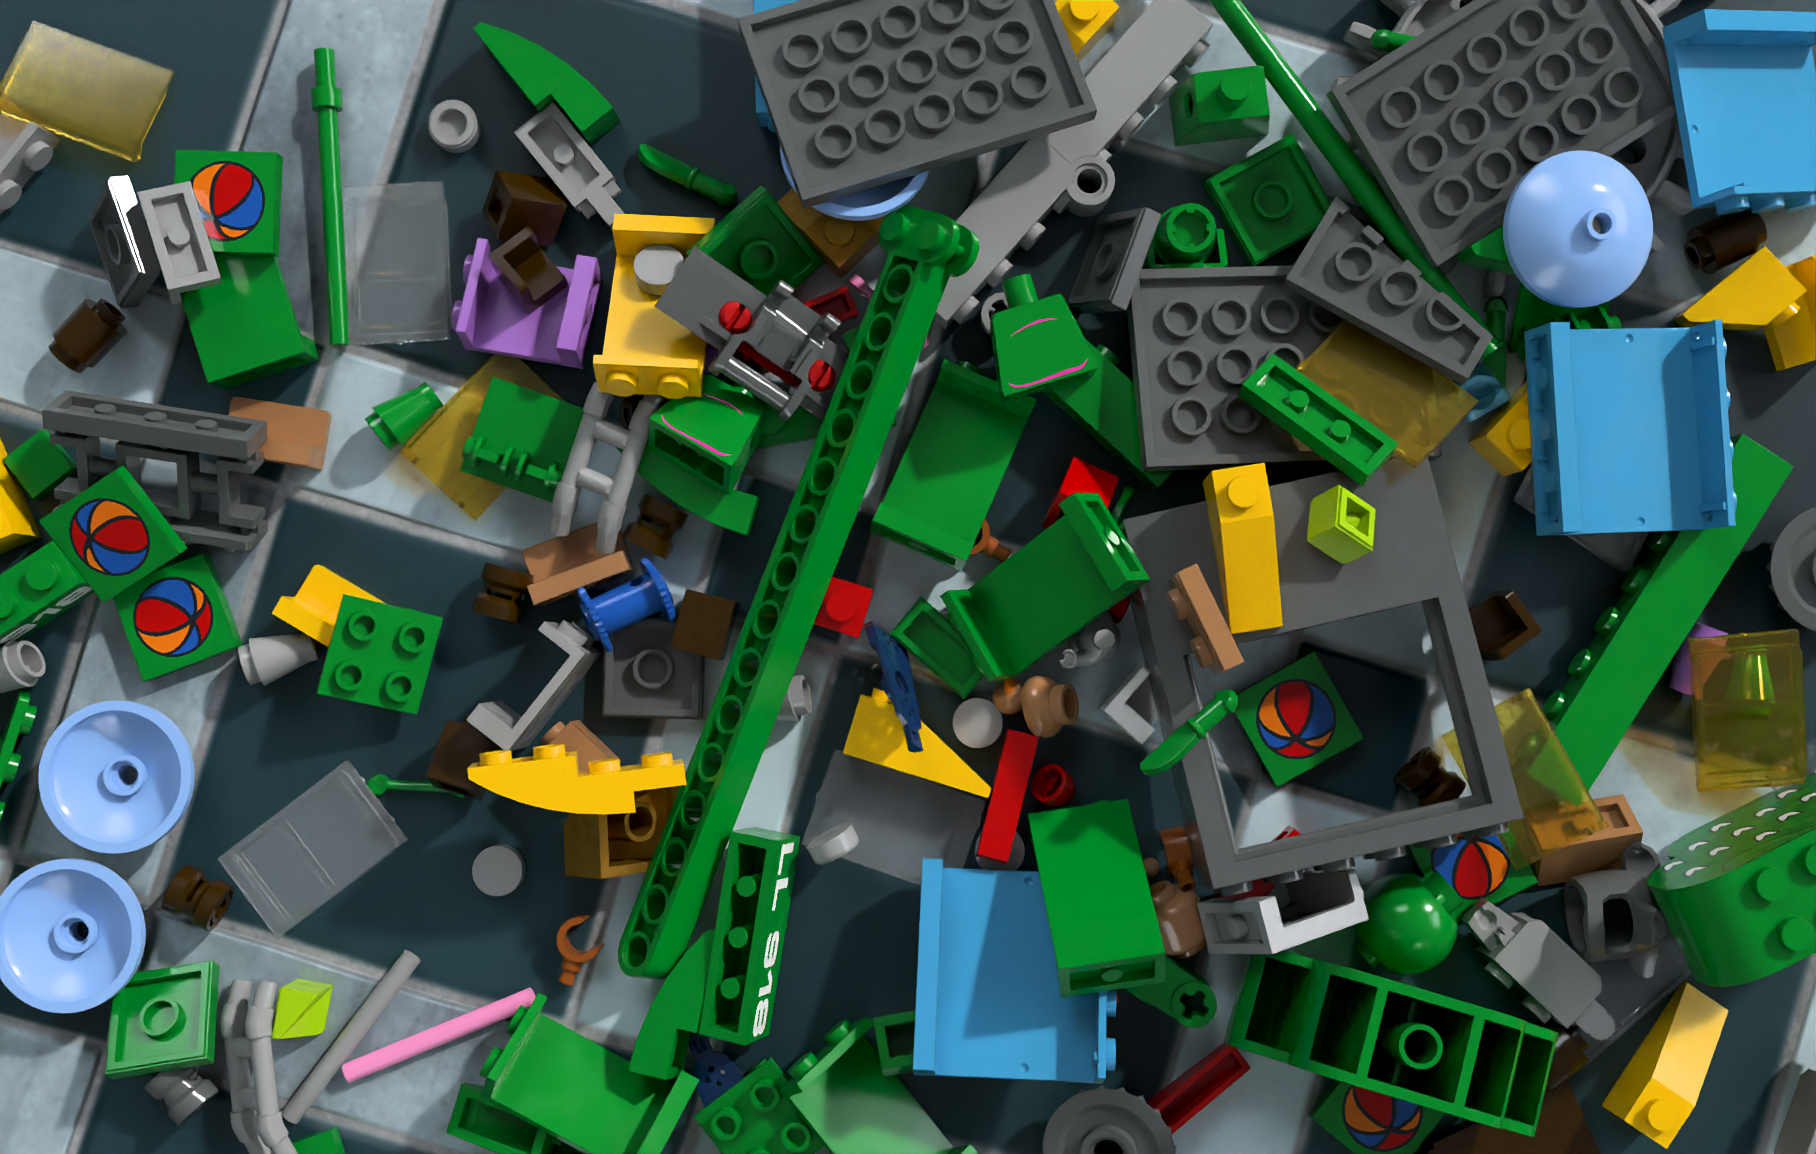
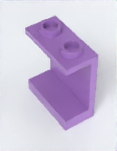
M478 238L474 255L468 254L464 262L463 282L467 285L463 301L457 300L452 312V329L456 331L464 348L583 369L603 279L597 258L577 255L574 269L557 267L566 277L569 286L529 315L498 279L488 256L493 252L488 239Z

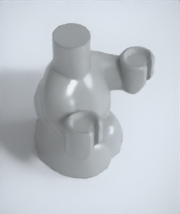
M1106 611L1069 638V649L1062 650L1061 654L1064 656L1058 662L1062 668L1072 669L1075 666H1093L1101 661L1110 659L1116 654L1120 645L1121 634L1111 614Z

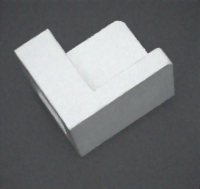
M1137 665L1099 708L1101 712L1139 744H1143L1154 732L1155 728L1152 725L1158 719L1148 678L1151 671L1144 665Z

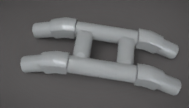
M594 382L583 407L584 413L561 482H558L554 493L550 531L557 536H567L570 534L573 514L576 511L581 492L580 487L607 497L603 501L598 517L595 550L602 554H612L615 551L618 532L621 529L623 516L627 508L625 505L648 441L649 418L662 407L666 397L662 395H644L633 413L628 427L630 430L603 420V418H606L615 395L599 392L597 382ZM596 439L623 449L613 478L587 468Z
M233 979L228 1001L223 1006L220 1018L221 1037H224L232 1103V1111H230L232 1129L239 1142L244 1143L249 1154H298L288 1137L289 1132L283 1123L282 1111H279L270 1036L273 1034L272 1019L275 1011L273 1010V1005L279 984L258 980L252 1006L247 1008L253 982ZM248 1059L252 1061L254 1088H251Z

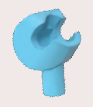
M1476 365L1464 385L1455 380L1452 383L1453 390L1468 423L1511 399L1503 384L1486 365Z

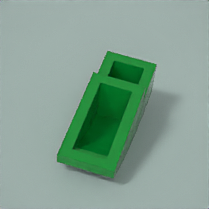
M482 22L473 28L483 44L535 109L540 112L554 102L589 145H592L621 122L614 108L588 80L565 61L540 45L510 31Z
M646 444L637 472L649 483L698 517L720 528L751 538L761 503L758 496L737 490H732L727 495L651 451ZM616 447L617 450L622 454L623 449Z
M715 928L707 929L686 951L667 976L652 1002L640 1029L628 1071L662 1080H669L678 1077L681 1070H684L691 1032L699 1033Z
M467 1082L461 1084L446 1131L447 1134L498 1154H584L481 1098L484 1086Z

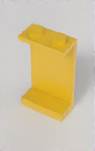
M614 213L612 232L617 256L603 354L594 355L593 367L599 392L611 393L621 397L633 394L662 395L669 399L702 397L707 342L654 307L661 295L649 294L639 287L634 272V260L644 248L651 245L664 244L677 249L685 261L688 256L686 252L715 227V218Z

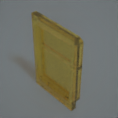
M1797 629L1688 638L1695 774L1698 792L1805 784L1807 751L1803 653L1800 649L1799 631Z

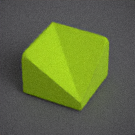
M1338 484L1312 499L1310 503L1307 542L1339 563L1348 564L1373 551L1376 509Z
M297 978L282 986L278 991L272 1023V1038L286 1039L314 1036L323 1033L326 1026L333 985Z

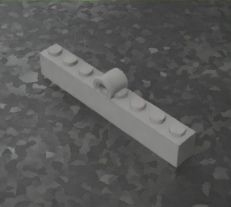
M1154 0L1087 74L1085 81L1097 108L1095 120L1028 140L956 220L957 224L963 225L975 232L979 239V252L975 263L965 274L958 277H949L933 318L944 329H947L954 320L962 325L980 304L975 298L976 295L987 283L995 288L1005 278L1013 267L1008 260L1020 246L1025 251H1028L1039 240L1046 230L1041 223L1053 210L1060 215L1067 208L1077 216L1089 217L1098 214L1104 209L1115 186L1114 172L1107 163L1112 154L1107 149L1118 137L1127 141L1145 119L1140 114L1141 111L1151 100L1159 105L1176 86L1178 81L1173 78L1175 73L1184 64L1191 69L1210 47V44L1205 40L1213 23L1187 0ZM1081 180L1092 181L1098 191L1095 193H1085L1078 187L1077 183Z

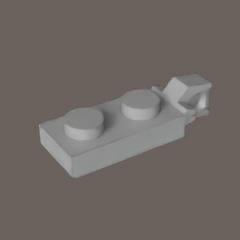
M552 102L514 133L578 212L581 211L587 220L598 213L612 230L614 213L625 214L613 200L622 191L616 184L617 181L554 102Z

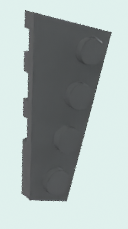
M1336 196L1286 277L1283 286L1464 385L1493 336L1444 292L1438 293L1420 277L1422 272L1408 259L1405 261L1401 260L1383 243L1384 238L1369 224L1366 227L1348 212L1350 207Z

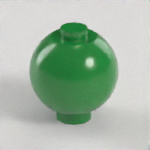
M1437 870L1428 878L1409 872L1388 874L1376 879L1363 891L1369 920L1353 925L1354 931L1361 938L1354 946L1373 969L1382 963L1389 972L1401 975H1415L1435 968L1449 955L1454 946L1458 930L1454 910L1462 905L1464 901Z

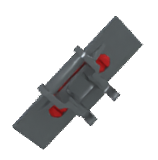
M694 246L654 307L719 350L708 368L709 371L716 376L721 372L776 409L778 411L776 416L784 422L792 416L798 406H801L821 421L824 420L849 356L848 352L827 338L831 332L838 328L841 321L828 312L820 316L791 295L794 288L783 280H779L767 296ZM736 349L791 385L790 391L787 393L734 357L733 354Z

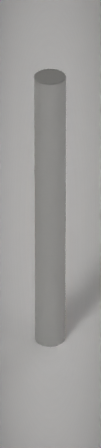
M404 950L282 1110V1116L287 1121L298 1124L419 965L421 961L415 954Z

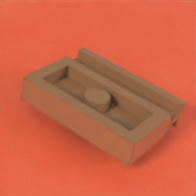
M1196 563L1177 572L1169 580L1172 590L1166 592L1178 620L1181 621L1187 618L1194 632L1195 638L1189 640L1200 666L1203 669L1210 666L1215 676L1245 662L1198 564Z

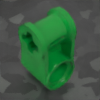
M1165 955V982L1125 988L1143 1002L1157 1007L1189 1028H1200L1207 1025L1214 1018L1217 1011V1000L1209 984L1201 976L1172 956ZM1198 990V995L1203 1002L1202 1005L1198 1008L1191 1004L1185 1010L1181 996L1184 993L1193 996Z

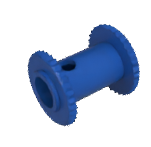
M648 558L639 560L643 575L593 599H590L583 587L578 588L576 591L580 603L578 607L593 639L599 642L605 652L613 651L609 635L661 611L668 622L671 623L676 619V612L673 606L674 601L669 588L659 570L654 567Z

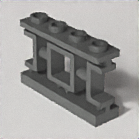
M65 391L42 409L43 428L54 430L49 434L50 444L70 446L76 449L78 478L68 477L54 489L55 499H60V504L53 511L122 465L126 467L142 488L141 457L177 463L178 494L143 489V491L185 545L199 543L218 546L227 552L251 551L268 532V521L263 520L265 517V507L241 504L240 473L253 475L264 463V453H260V447L267 441V421L73 391ZM100 438L119 440L115 444L116 459L101 457ZM199 453L220 456L217 459V474L200 472ZM201 493L218 495L219 513L199 510L202 506Z

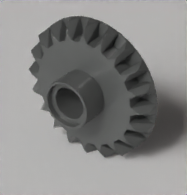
M1811 507L1809 510L1794 515L1793 520L1779 529V537L1769 547L1772 551L1771 561L1765 568L1771 575V584L1768 588L1776 594L1779 601L1777 607L1785 610L1792 617V622L1803 625L1811 632H1816V507Z
M1103 1084L1096 1089L1088 1091L1082 1088L1071 1098H1065L1055 1112L1052 1113L1043 1138V1154H1176L1171 1126L1165 1124L1159 1109H1153L1145 1102L1143 1095L1133 1096L1127 1093L1124 1087L1117 1090L1106 1089ZM1107 1139L1115 1141L1122 1150H1108L1103 1147L1100 1141Z

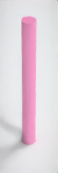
M529 987L346 1062L342 1065L344 1077L351 1083L512 1017L520 1005L528 1009L536 998L534 991Z

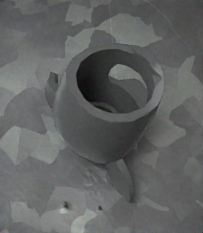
M1634 842L1621 852L1622 868L1580 874L1567 880L1564 889L1565 925L1572 949L1584 961L1601 962L1627 958L1628 965L1636 975L1643 978H1655L1658 975L1663 959L1662 943L1668 939L1671 930L1647 884L1648 877L1660 867L1658 855L1653 848L1641 842Z

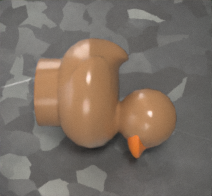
M1046 675L1030 677L1023 686L1015 678L1006 679L994 689L992 696L994 705L1003 714L1013 715L1022 710L1031 733L1042 738L1055 736L1064 725L1074 724L1079 714V701L1074 687L1071 684L1059 685L1055 680Z

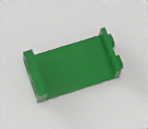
M214 255L222 284L180 293L208 384L228 390L320 360L314 341L301 335L277 257Z
M944 359L936 384L883 502H880L874 515L870 532L962 572L1037 399L1028 395L1001 404L997 382L983 376L981 369L966 361L958 360L953 363Z
M1074 492L1059 504L1065 515L969 589L947 590L940 596L948 609L949 621L958 632L962 633L972 651L974 665L987 677L989 682L1017 677L1150 580V577L1098 493Z
M1128 799L1116 801L1102 800L1090 805L1063 809L1050 808L1042 812L1028 814L1031 850L1035 852L1055 953L1060 997L1064 998L1165 982V949Z
M538 993L529 1009L520 1005L506 1029V1033L512 1036L504 1050L496 1046L494 1047L479 1075L486 1078L480 1097L584 1154H661L699 1079L681 1070L676 1082L672 1085L662 1079L628 1071L630 1065L628 1060L543 1015L542 1011L548 998L545 995Z
M868 1016L852 1023L845 1018L836 1024L823 1037L827 1045L815 1056L810 1051L797 1060L787 1071L792 1078L779 1089L830 1154H978L971 1144L954 1148L896 1075L884 1077L879 1054L863 1035L874 1025Z

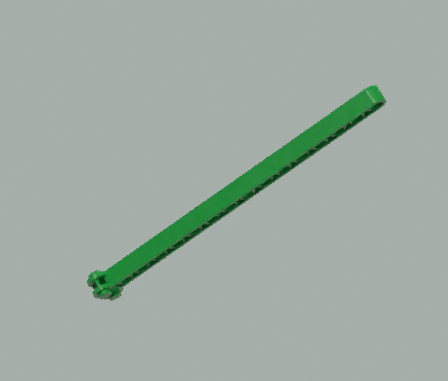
M907 205L897 211L890 212L881 222L879 244L882 250L889 254L686 770V785L679 788L620 939L618 962L620 969L627 976L664 980L685 953L729 841L730 831L733 830L949 277H958L965 274L977 259L979 239L975 232L963 225L957 224L956 221L944 214Z

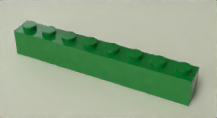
M1739 434L1730 437L1734 447V455L1731 462L1733 490L1737 497V508L1735 511L1736 526L1708 530L1654 532L1647 544V547L1651 550L1643 563L1634 566L1625 576L1621 584V589L1624 593L1615 607L1611 606L1606 609L1596 622L1594 631L1597 632V635L1589 648L1582 649L1571 661L1568 668V673L1571 676L1563 689L1555 691L1545 702L1541 711L1544 719L1535 733L1527 734L1519 743L1514 755L1518 760L1511 770L1561 803L1579 807L1793 469V465L1748 436Z

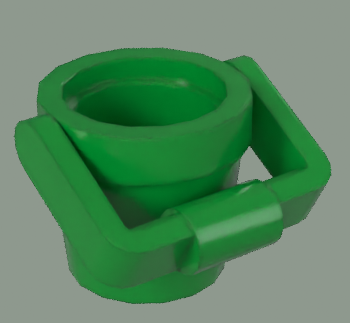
M1187 203L1172 207L1161 214L1145 258L1146 269L1227 267L1228 258L1223 228H1216L1215 219L1207 208L1200 204ZM1215 247L1217 263H1204ZM1155 256H1156V258L1159 260V262L1161 263L1160 265H1157V264H1156V262H1155Z

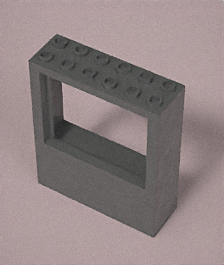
M1427 451L1388 459L1364 486L1358 484L1341 470L1269 486L1274 514L1283 626L1233 634L1232 637L1236 645L1422 603L1472 795L1238 849L1208 732L1204 740L1200 739L1180 761L1170 767L1199 885L1214 889L1215 894L1222 893V896L1236 895L1253 890L1252 880L1263 878L1265 883L1273 882V885L1283 884L1305 878L1304 868L1313 867L1314 871L1324 870V873L1335 872L1355 867L1354 857L1363 855L1364 860L1375 858V861H1382L1407 855L1405 845L1412 844L1413 848L1426 847V849L1458 843L1456 834L1461 832L1463 837L1477 835V838L1508 832L1507 822L1522 819L1524 816ZM1338 484L1376 509L1373 551L1348 564L1339 563L1307 542L1310 503L1312 499ZM1206 501L1124 519L1119 526L1150 577L1148 582L1129 596L1145 665L1151 671L1148 678L1164 741L1180 726L1185 725L1187 718H1192L1203 708L1190 657L1194 653L1189 640L1195 638V635L1187 618L1179 621L1172 610L1166 592L1172 590L1169 580L1177 572L1197 563L1227 624Z

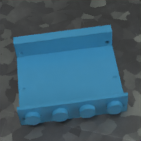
M1703 9L1663 27L1662 31L1692 208H1715L1717 215H1725L1743 211L1750 207L1752 213L1773 211L1784 206L1786 212L1815 207L1816 71L1811 46L1816 45V12Z
M1713 320L1688 328L1570 329V322H1550L1524 332L1537 536L1689 531L1736 526L1735 511L1737 508V497L1733 490L1731 462L1734 455V447L1729 432L1728 409L1730 406V393L1726 387L1725 357L1727 345L1723 337L1722 320Z
M922 858L913 1055L914 1075L1102 1084L1106 1079V1070L1115 1071L1116 1040L1115 1038H1106V1017L1116 1016V990L1060 997L1055 953L1039 872L943 868V859Z

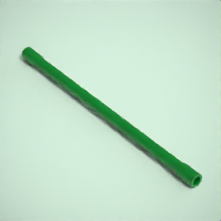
M1208 0L1256 66L1264 67L1265 78L1398 257L1403 261L1408 259L1422 272L1420 277L1438 293L1444 292L1493 336L1476 311L1466 304L1439 266L1431 267L1408 233L1387 196L1242 1ZM1494 336L1480 360L1501 346Z

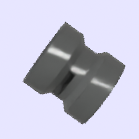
M197 1066L160 1072L144 1087L153 1099H164L166 1101L165 1104L168 1107L167 1115L177 1126L193 1116L220 1091L210 1079H202L199 1075L196 1076Z

